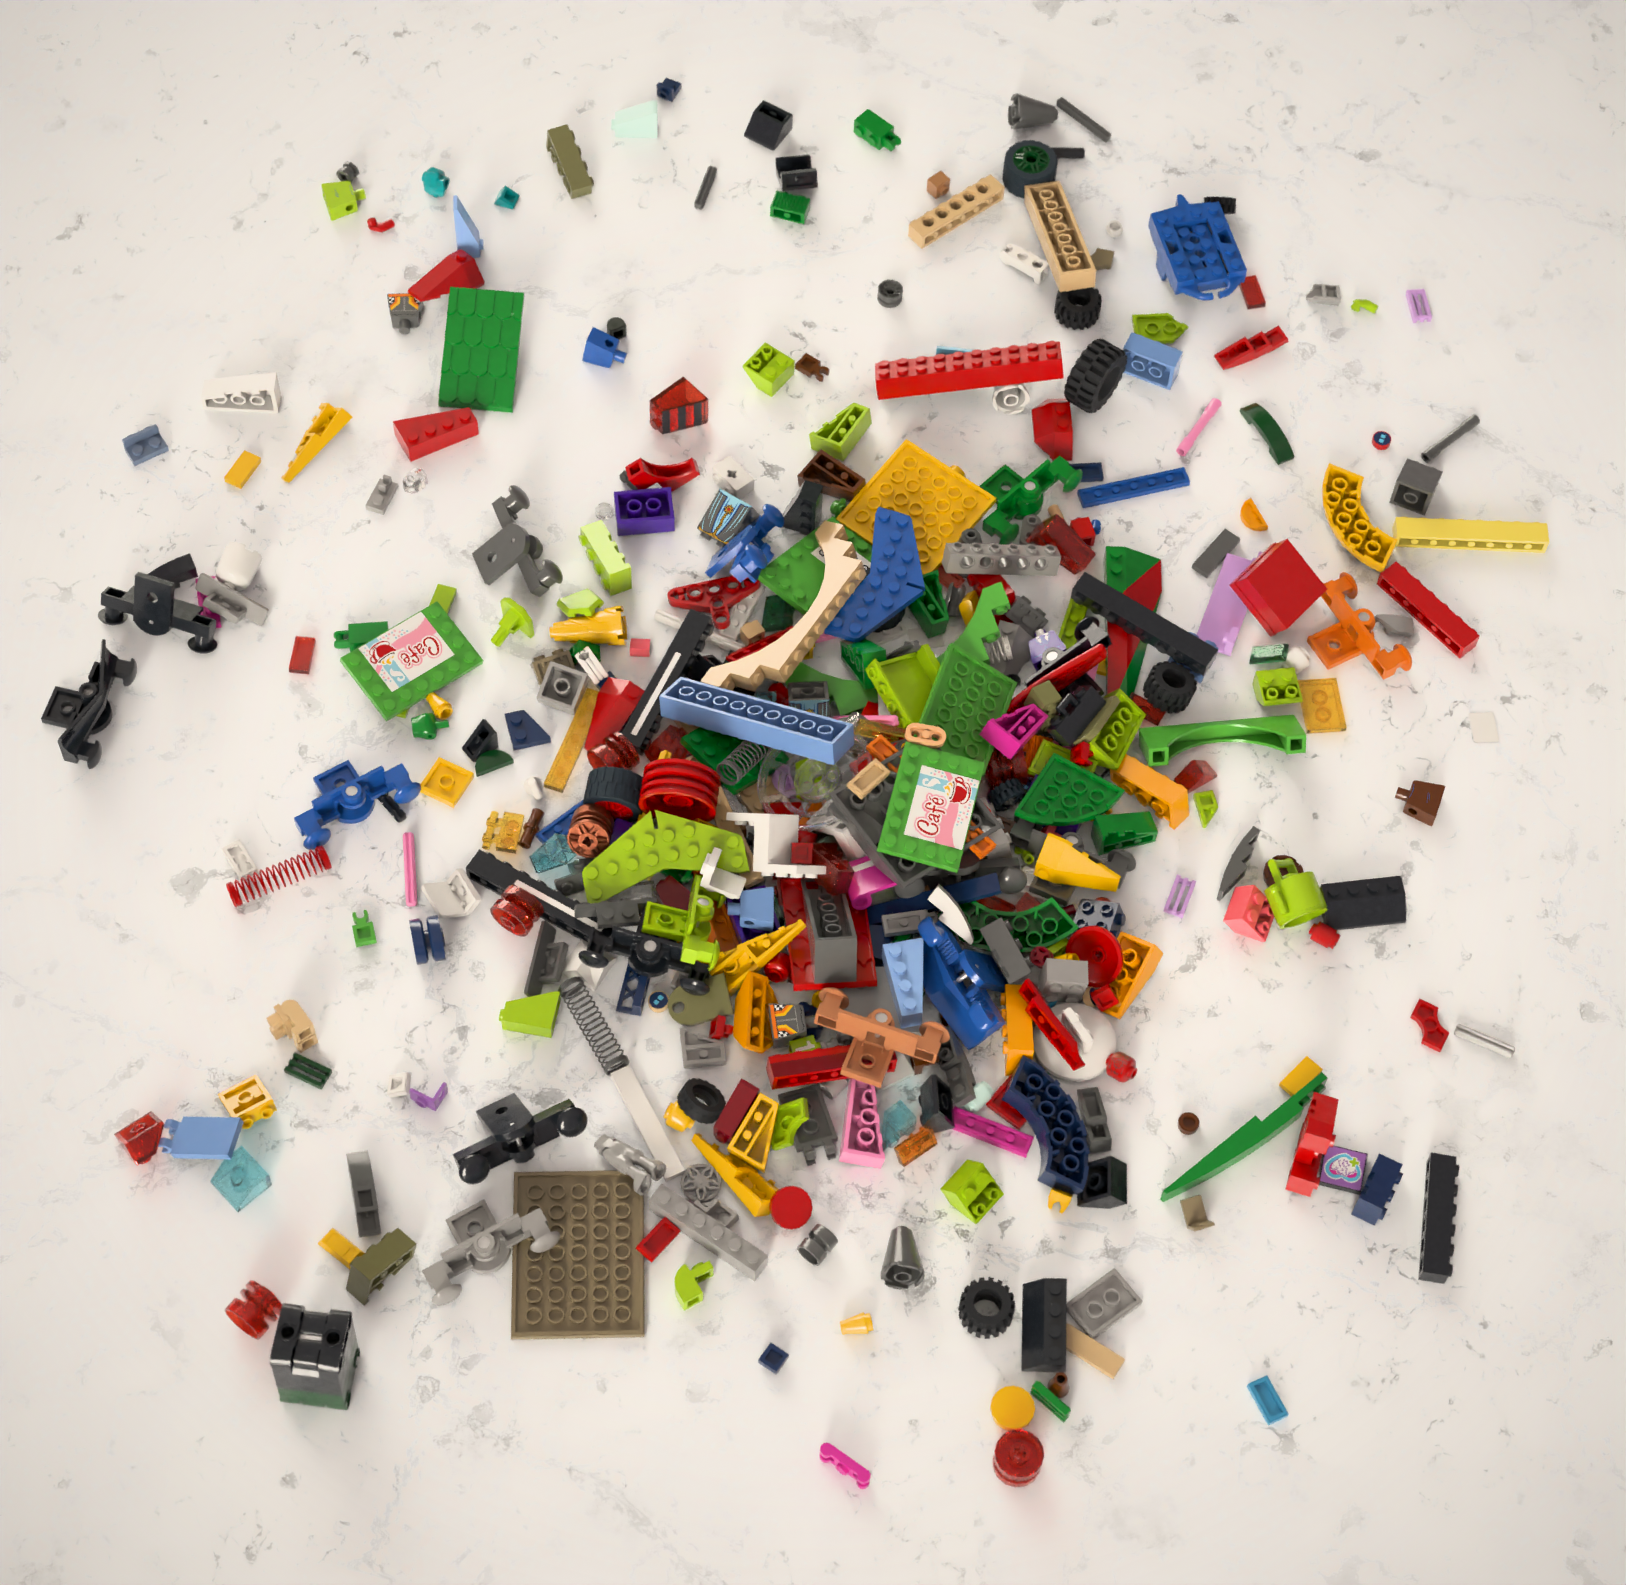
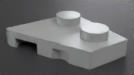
M680 1028L684 1069L726 1064L723 1041L709 1039L707 1036L699 1033L695 1035L686 1032L684 1028Z

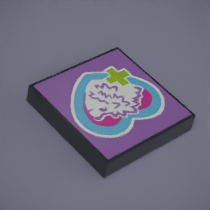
M1334 1145L1333 1148L1328 1147L1326 1155L1323 1154L1319 1185L1360 1195L1368 1154Z

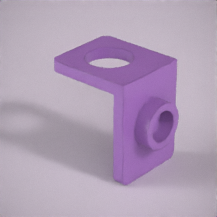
M445 1082L442 1083L433 1098L413 1088L409 1090L410 1098L422 1108L428 1107L434 1111L437 1110L448 1092L447 1083Z

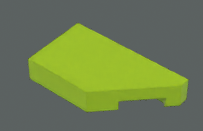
M1213 790L1193 794L1203 828L1207 827L1218 810Z

